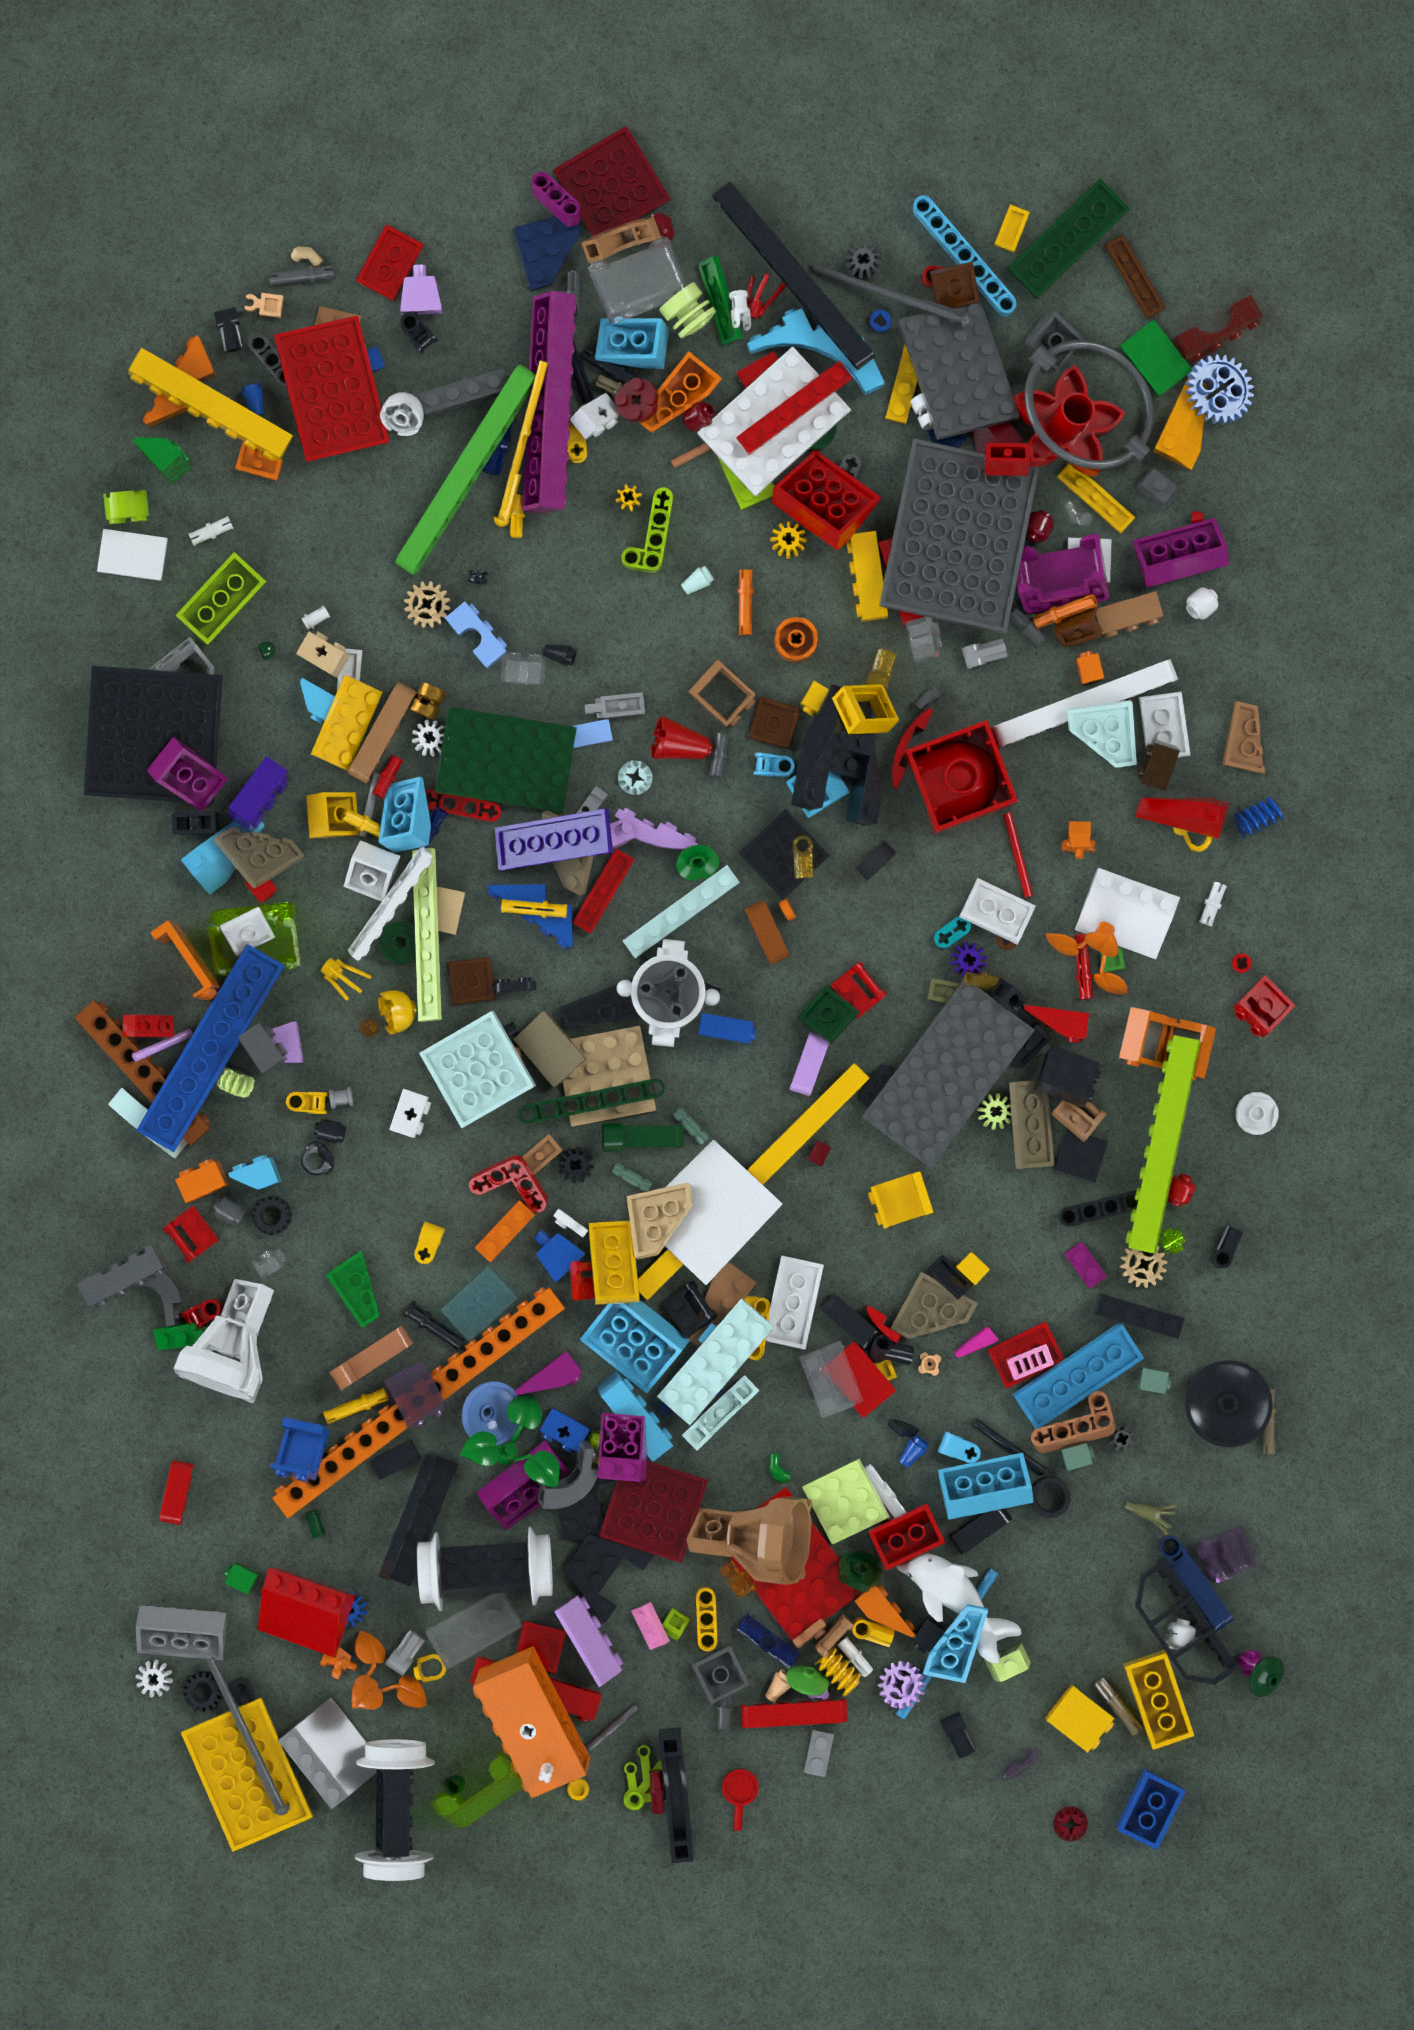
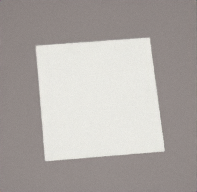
M714 1139L666 1186L670 1187L687 1182L691 1185L693 1206L665 1247L705 1285L713 1279L782 1205L772 1193Z

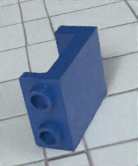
M284 1417L281 1426L285 1428V1433L276 1463H270V1468L275 1471V1475L287 1478L288 1475L295 1476L296 1480L307 1482L308 1479L315 1481L330 1431L323 1425Z

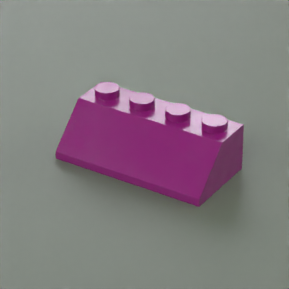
M1215 518L1132 540L1140 574L1146 588L1229 565L1228 547Z
M546 1440L528 1453L533 1456L538 1451L552 1453L559 1462V1480L571 1474ZM529 1459L517 1461V1463L476 1492L485 1508L506 1531L540 1506L538 1502L540 1483L532 1480L524 1470V1464Z

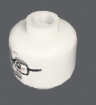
M1177 1618V1622L1168 1624L1165 1641L1169 1644L1170 1649L1179 1650L1195 1638L1196 1629L1189 1625L1190 1621Z

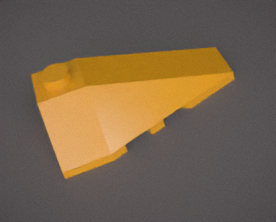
M1202 382L1203 387L1208 390V386ZM1184 384L1153 453L1192 470L1201 451L1205 414L1197 416L1199 409H1191L1194 402H1188L1187 400L1191 397V394L1185 393L1190 387Z

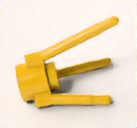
M330 958L321 969V972L325 974L324 978L332 984L346 1001L349 1000V997L334 979L340 978L358 993H362V990L342 975V968L368 979H371L372 976L343 963L339 959L335 961Z

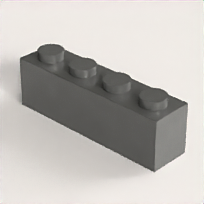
M502 369L421 392L419 396L426 418L496 398L506 382Z

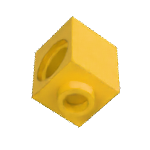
M813 681L801 702V705L804 707L803 711L811 716H814L815 713L817 714L829 689Z

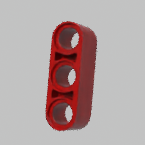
M172 1460L159 1521L181 1526L183 1521L181 1518L183 1512H185L186 1495L190 1488L191 1471L194 1469V1464Z

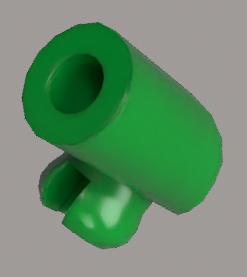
M769 1453L770 1475L779 1483L790 1481V1472L784 1471L780 1467V1454Z

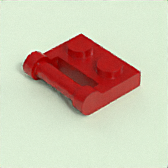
M861 961L830 985L840 997L859 1011V1014L856 1016L857 1019L887 995L885 990H881L866 972ZM855 973L858 974L875 995L871 1000L851 977Z
M194 1206L190 1207L162 1229L165 1234L168 1233L185 1255L184 1259L187 1263H190L219 1241V1238ZM179 1224L197 1246L196 1250L192 1251L175 1227Z
M571 1262L573 1300L595 1298L593 1277L581 1278L582 1271L592 1270V1262Z

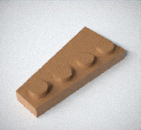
M730 1262L713 1277L705 1297L709 1307L718 1314L717 1318L712 1321L715 1326L722 1322L740 1299L747 1297L757 1283ZM702 1310L698 1314L699 1319L704 1317ZM708 1325L689 1337L693 1344L698 1347L703 1344L698 1338Z

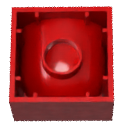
M988 720L910 748L904 753L905 760L914 775L922 795L934 835L1008 808L1018 802Z

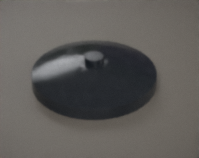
M1225 1360L1212 1363L1196 1374L1186 1393L1185 1408L1192 1428L1204 1440L1220 1447H1238L1250 1443L1265 1430L1271 1418L1273 1401L1266 1380L1257 1370L1239 1361Z

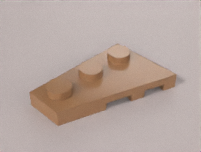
M1239 701L1235 702L1222 765L1265 774L1262 760L1263 749L1260 742L1261 731L1258 706Z

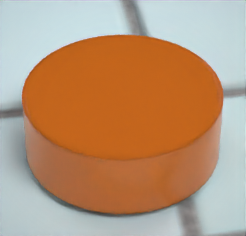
M787 898L780 901L779 905L787 920L791 921L796 918V914Z

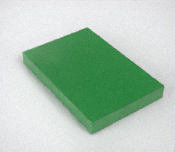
M1152 320L1119 346L1158 397L1192 372L1190 365L1155 320Z

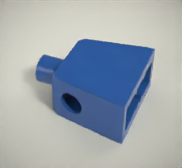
M542 1229L533 1238L542 1247L536 1255L555 1282L570 1270L572 1261H579L586 1254L560 1233H557L551 1239Z

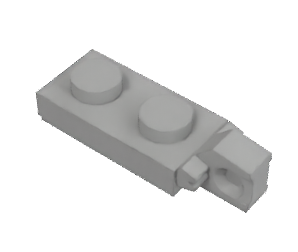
M643 692L601 696L595 699V704L584 706L585 714H597V718L602 719L645 714Z

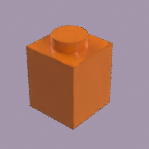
M1092 651L1081 653L1080 658L1076 659L1081 684L1085 685L1103 680L1104 674L1099 654H1093Z

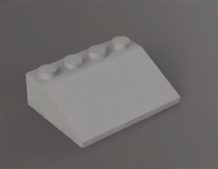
M332 1697L278 1740L331 1809L376 1773V1768H367L356 1764V1760L365 1756L366 1741Z

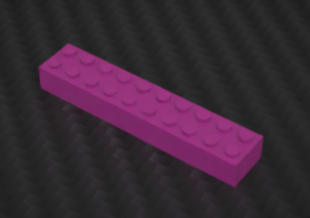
M549 291L533 297L529 370L537 373L540 360L548 362L531 425V434L527 438L525 447L522 511L547 514L563 510L567 501L565 485L568 480L566 463L569 459L567 443L570 438L568 424L571 417L569 404L572 396L570 385L573 374L574 313L577 307L575 294Z

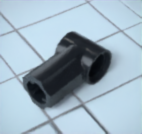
M236 307L215 311L217 328L221 333L225 353L243 349Z
M1225 1225L1217 1247L1211 1256V1262L1216 1268H1227L1232 1264L1234 1253L1243 1234L1242 1231ZM1220 1252L1227 1256V1262L1224 1265L1219 1264L1217 1261V1255Z
M878 1335L868 1350L869 1358L878 1363L889 1360L910 1365L914 1355L913 1346L892 1342L886 1335Z
M959 1711L940 1720L947 1738H950L959 1759L976 1751Z

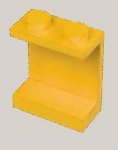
M920 1171L870 1187L871 1192L868 1193L871 1205L876 1204L878 1210L877 1213H874L878 1226L882 1225L884 1229L904 1221L934 1213Z
M1073 1684L1069 1686L1045 1717L1046 1721L1087 1753L1090 1749L1095 1750L1101 1742L1100 1736L1104 1732L1108 1733L1114 1725V1722H1112L1114 1717L1080 1692Z

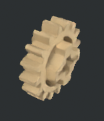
M431 581L428 586L421 582L420 588L414 585L415 591L413 593L407 592L410 599H404V603L409 604L408 607L404 608L405 612H411L408 615V619L415 618L414 625L417 626L421 622L423 629H425L427 624L434 628L435 622L441 625L440 619L447 617L445 611H451V608L446 606L447 603L451 602L450 598H444L447 591L440 592L441 585L438 584L434 588ZM424 591H431V592H434V593H436V594H433L432 596H430V595H425L423 592H424ZM417 596L419 599L418 606L413 609V602ZM425 600H427V602L432 601L431 609L428 610L427 608H422L424 606L423 602ZM441 601L442 607L438 614L436 611L437 604ZM426 614L430 615L431 619H423L419 616Z
M1124 1250L1127 1256H1121L1120 1259L1124 1260L1125 1264L1120 1265V1268H1125L1126 1270L1122 1274L1123 1276L1129 1275L1127 1282L1131 1283L1135 1280L1136 1287L1143 1283L1144 1288H1148V1282L1156 1285V1278L1163 1279L1160 1273L1167 1271L1162 1268V1265L1167 1264V1261L1161 1259L1165 1255L1164 1252L1158 1253L1156 1251V1254L1153 1253V1255L1148 1257L1140 1250ZM1134 1254V1264L1129 1267L1130 1259ZM1141 1259H1143L1144 1261H1150L1146 1265V1270L1144 1268H1137L1139 1267L1138 1265L1141 1264ZM1158 1262L1157 1270L1153 1273V1265ZM1141 1272L1145 1275L1146 1279L1137 1278L1133 1274Z

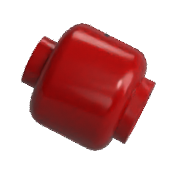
M1180 1173L1179 1176L1173 1175L1167 1201L1179 1207H1182L1183 1204H1189L1196 1189L1195 1184L1191 1181L1192 1177L1184 1173Z

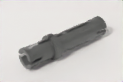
M311 265L309 268L269 272V280L271 286L306 281L316 283V280L335 279V271L333 265L321 267Z

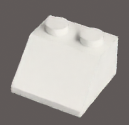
M360 841L351 858L343 887L382 902L387 895L397 870L400 856Z

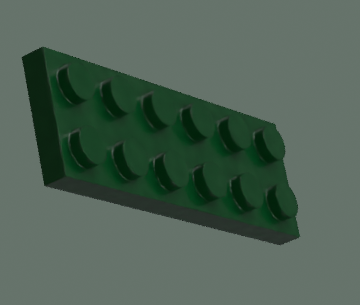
M1100 178L1007 269L1038 299L1130 211V208Z

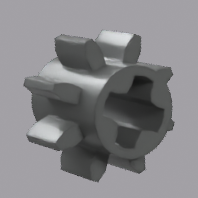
M1116 1425V1431L1111 1435L1112 1440L1108 1442L1109 1444H1116V1451L1120 1447L1128 1451L1127 1445H1134L1130 1438L1134 1435V1432L1127 1433L1128 1426L1126 1425L1123 1427V1430ZM1119 1433L1127 1435L1123 1444L1120 1441H1116L1119 1438Z

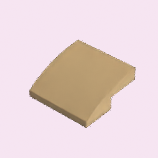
M437 887L438 931L456 935L465 892Z

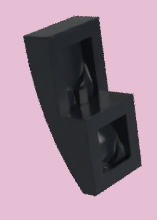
M411 1439L370 1461L381 1480L420 1460L421 1457Z

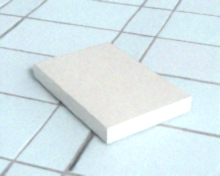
M103 529L97 572L162 581L168 538Z
M1182 692L1139 697L1145 749L1147 744H1151L1152 739L1177 746L1180 750L1178 757L1190 756Z
M977 878L959 917L1018 945L1036 906Z

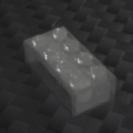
M506 1593L487 1594L431 1626L425 1633L446 1670L520 1629L523 1627V1622Z

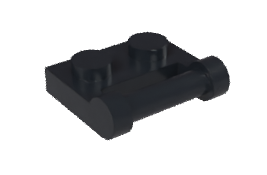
M695 1281L687 1283L684 1288L662 1302L687 1339L718 1316L716 1311L709 1307L698 1291V1285ZM689 1294H691L704 1313V1317L699 1319L685 1298Z

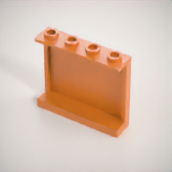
M168 920L151 931V935L157 941L165 944L170 940L173 941L204 988L193 994V997L200 1000H213L221 986L179 924Z

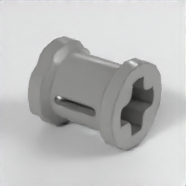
M351 1086L345 1090H329L332 1109L340 1105H354Z

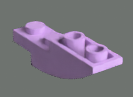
M624 808V810L618 809L615 814V818L619 820L627 818L633 827L635 839L644 843L673 850H684L687 847L698 845L695 842V837L686 832L684 835L676 831L678 828L669 822H666L665 825L660 823L656 830L653 828L655 824L646 819L638 820L635 818L636 813L627 808Z

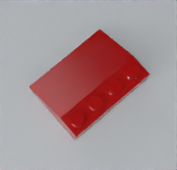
M817 450L808 455L774 486L772 503L837 551L852 538L881 500L879 495Z
M269 1567L262 1588L258 1630L336 1658L355 1594L281 1568Z

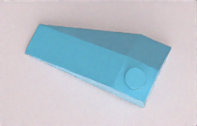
M233 821L187 854L181 861L208 894L211 895L229 880L236 869L214 842L215 836L231 827L240 828V831L253 833L254 831L260 833L265 825L262 822L257 829L253 827L251 832Z
M966 1604L928 1654L923 1670L924 1675L962 1683L966 1682L986 1620L988 1608Z

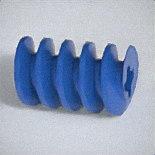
M1267 797L1265 803L1263 801L1258 802V808L1255 805H1251L1250 811L1245 808L1242 810V814L1236 812L1235 823L1241 836L1245 839L1246 831L1252 836V828L1260 832V824L1268 828L1269 820L1276 824L1277 816L1282 821L1284 817L1277 803L1270 797Z

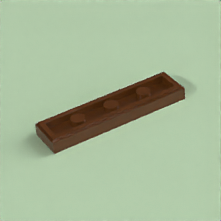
M1124 235L1105 244V249L1146 319L1148 320L1165 310V305Z

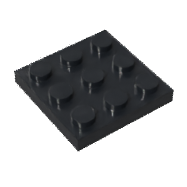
M786 809L739 852V855L782 900L830 857Z

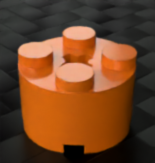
M792 617L784 620L778 626L774 639L778 654L783 659L793 663L809 659L815 652L818 643L815 626L809 620L801 617ZM792 636H800V644H793Z

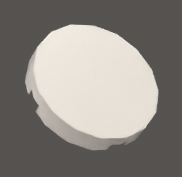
M1252 1092L1245 1095L1238 1102L1235 1109V1118L1238 1125L1245 1132L1252 1135H1262L1269 1132L1276 1125L1278 1107L1269 1095L1262 1092Z

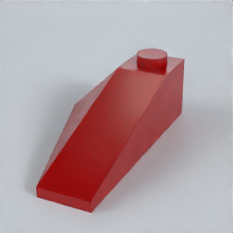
M1210 797L1141 798L1136 817L1219 839L1230 803Z

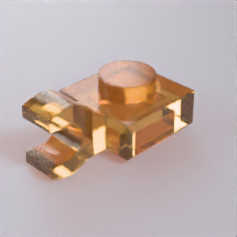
M733 1560L728 1561L719 1569L723 1576L730 1578L727 1583L738 1599H741L757 1588L745 1569L740 1572Z

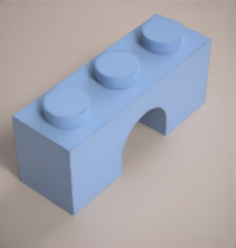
M463 602L445 619L459 636L469 630H475L480 633L481 643L473 650V653L489 669L507 654L505 650L507 645L500 636L494 637L491 633L494 629L486 620L482 622L478 618L479 611L472 603L468 606L466 602Z

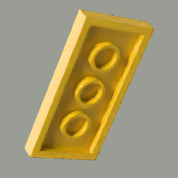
M344 675L311 755L349 771L383 692Z
M630 1221L589 1223L588 1229L596 1305L639 1302L636 1259Z

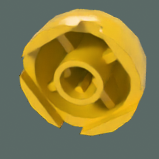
M397 990L380 993L382 997L378 998L381 1018L384 1015L388 1022V1026H385L386 1031L389 1034H396L406 1030L414 1020V1013L417 1012L414 1000H410L408 995Z

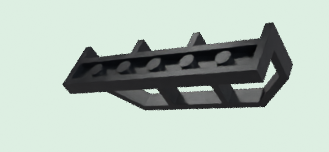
M430 1453L426 1454L378 1577L388 1581L392 1579L411 1586L417 1571L418 1542H428L458 1464ZM416 1508H417L416 1514H415V1516H414V1519H413L412 1524H411V1526H410V1529H409V1531H408L409 1525H410V1523H411V1520H412L413 1515H414V1513H415V1510H416ZM405 1540V1542H404V1544H403V1547H402V1549H401V1552H400V1554H399V1551H400V1548H401V1546H402V1543H403V1541Z
M1161 1557L1156 1561L1157 1564L1140 1575L1134 1606L1184 1679L1216 1685L1240 1667L1186 1590L1167 1559ZM1158 1571L1163 1579L1167 1577L1171 1584L1168 1587L1175 1597L1179 1595L1182 1600L1150 1621L1141 1608L1145 1579ZM1182 1607L1187 1615L1191 1613L1195 1618L1193 1624L1199 1633L1204 1632L1184 1647L1172 1653L1154 1626ZM1205 1639L1209 1648L1212 1651L1216 1649L1220 1656L1217 1659L1224 1669L1228 1667V1669L1214 1679L1185 1673L1176 1658Z

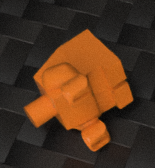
M1069 821L1068 839L1062 842V852L1065 850L1075 852V859H1083L1084 852H1095V841L1090 839L1091 822Z
M339 1647L336 1658L324 1654L320 1665L325 1668L327 1665L333 1667L332 1677L339 1679L341 1671L350 1669L355 1672L358 1663L351 1661V1655Z

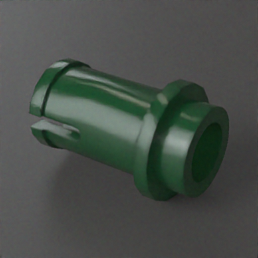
M317 1509L306 1512V1517L304 1518L308 1522L312 1538L326 1534L319 1517L321 1513H318Z

